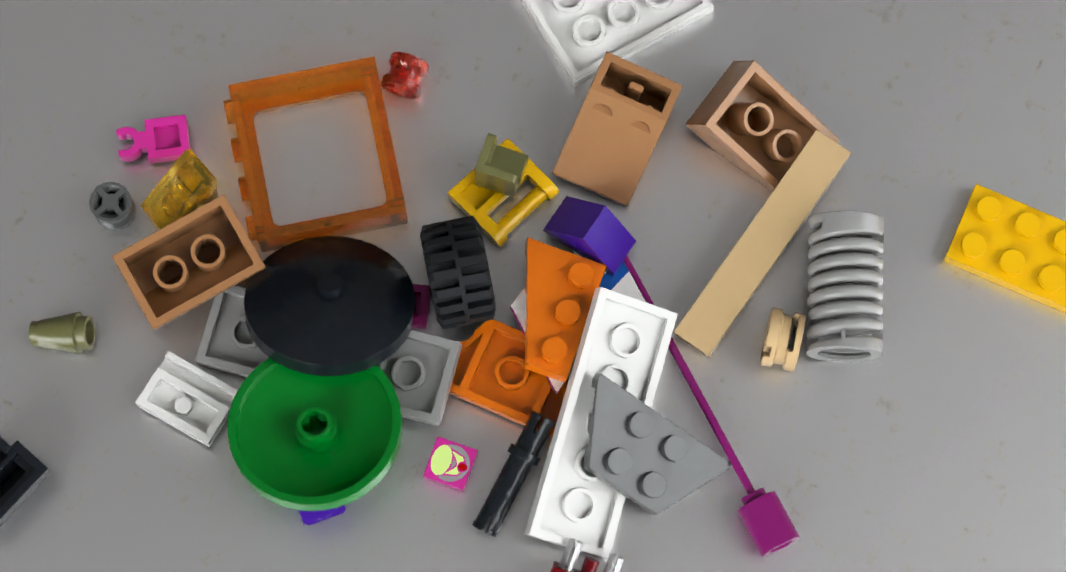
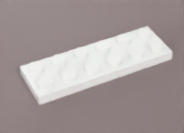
M603 287L595 288L525 529V535L566 547L568 540L573 538L575 539L573 550L579 540L583 543L580 552L608 559L626 497L584 469L585 447L589 443V433L587 431L589 413L593 412L595 388L592 387V379L595 374L602 373L651 407L678 313Z

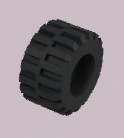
M473 216L423 225L420 239L435 314L439 325L443 329L493 320L496 304L479 223Z

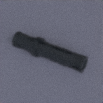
M531 410L530 416L516 444H510L507 450L510 452V455L477 518L472 523L474 527L482 530L490 515H492L493 518L485 533L493 537H497L498 531L532 465H538L541 459L538 457V454L556 422L546 417L536 433L535 429L543 415Z

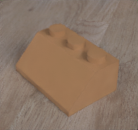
M224 194L112 256L153 330L158 329L266 268Z

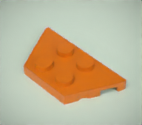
M493 319L484 322L474 331L473 335L465 341H461L463 346L449 394L525 426L530 412L533 410L543 415L535 429L537 432L544 418L547 417L557 422L569 379L562 385L558 393L555 394L546 376L525 369V335L522 331ZM555 426L552 428L548 437L552 438Z

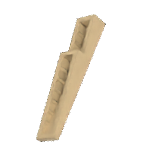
M818 130L815 131L675 329L674 334L707 357H711L755 291L764 282L851 155L850 151Z

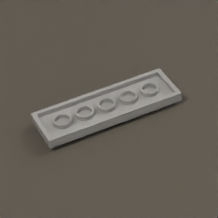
M233 286L214 297L195 359L198 365L247 377L257 366L269 358L255 344L247 329L244 308L246 288ZM411 330L401 347L389 358L377 364L389 378L396 391L403 418L440 427L463 346L461 342Z

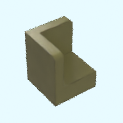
M488 133L474 170L475 185L515 198L528 163V155L497 145V135Z

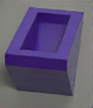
M569 196L565 197L543 230L582 257L605 265V271L614 276L636 243V240L606 205Z

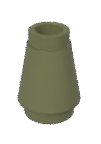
M75 312L40 321H32L29 326L30 344L32 346L81 354L84 350L92 349L94 346V320L91 316H83L81 312Z

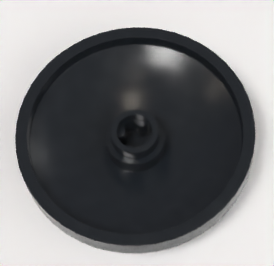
M320 236L288 244L263 260L266 268L251 276L247 283L244 296L245 321L255 344L264 354L278 364L309 375L341 376L357 373L376 366L393 355L401 347L410 334L414 322L415 292L407 271L388 252L359 239L342 236Z

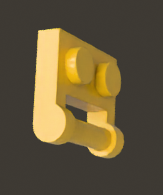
M509 138L499 145L523 153ZM528 158V163L519 186L528 179L535 188L497 223L488 215L509 196L475 185V168L448 192V198L467 217L473 216L488 240L494 246L500 248L509 240L507 235L545 200L551 201L559 193V190Z

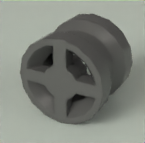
M106 182L97 186L91 193L89 200L90 209L101 226L108 230L116 231L122 230L132 223L136 215V205L123 185L116 182Z

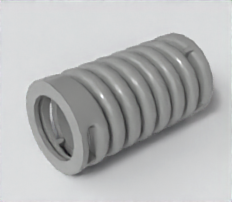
M832 211L811 216L808 219V244L811 248L808 251V260L810 262L808 276L810 280L807 283V289L810 293L807 298V307L810 309L807 313V323L810 327L806 331L808 338L806 340V355L818 360L835 362H863L878 359L883 356V323L878 320L883 315V307L878 304L883 299V291L878 288L883 284V275L878 271L882 270L884 265L883 259L879 257L884 252V245L882 244L884 243V219L875 214L858 211Z

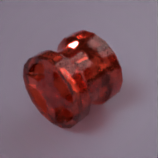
M393 52L389 59L390 71L383 75L381 86L396 96L406 99H418L422 91L420 86L421 79L427 76L430 66L424 60L404 52Z

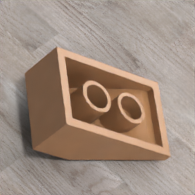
M755 60L733 61L685 124L715 152L772 192L816 130L836 143L840 141Z

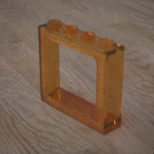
M375 56L228 85L231 99L223 100L228 125L235 124L238 135L237 138L231 139V146L235 163L243 162L245 176L238 177L242 201H250L252 215L245 217L247 231L251 241H258L262 252L277 250L307 238L346 236L408 223ZM353 94L364 95L367 100L386 193L385 203L378 207L283 226L276 225L272 219L254 124L255 116L262 112Z

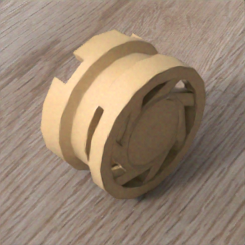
M772 307L765 331L760 365L771 367L774 363L782 365L783 370L794 372L802 343L806 314L795 312L793 315H787L783 313V309ZM793 333L790 349H788L790 336Z

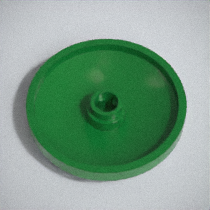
M268 358L257 366L239 387L230 407L227 430L229 446L234 461L241 475L256 492L283 507L302 511H321L341 507L359 499L372 490L385 477L392 467L400 448L403 422L396 391L389 378L377 365L353 374L317 376L288 369Z

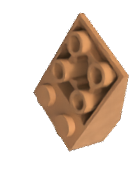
M606 52L552 174L627 207L683 85L610 52Z

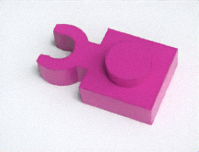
M186 114L144 120L145 131L138 132L131 127H123L116 130L119 140L131 139L134 141L130 149L118 151L122 161H135L143 153H148V159L151 164L192 158Z

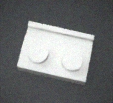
M168 351L161 366L157 367L135 403L139 408L204 445L211 447L228 419L231 404L238 390Z

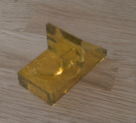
M186 149L141 204V207L158 228L162 229L193 212L198 206L205 205L218 198L217 179L191 149Z

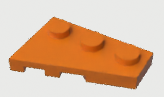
M527 237L525 242V369L565 383L581 340L595 288L600 286L606 266Z

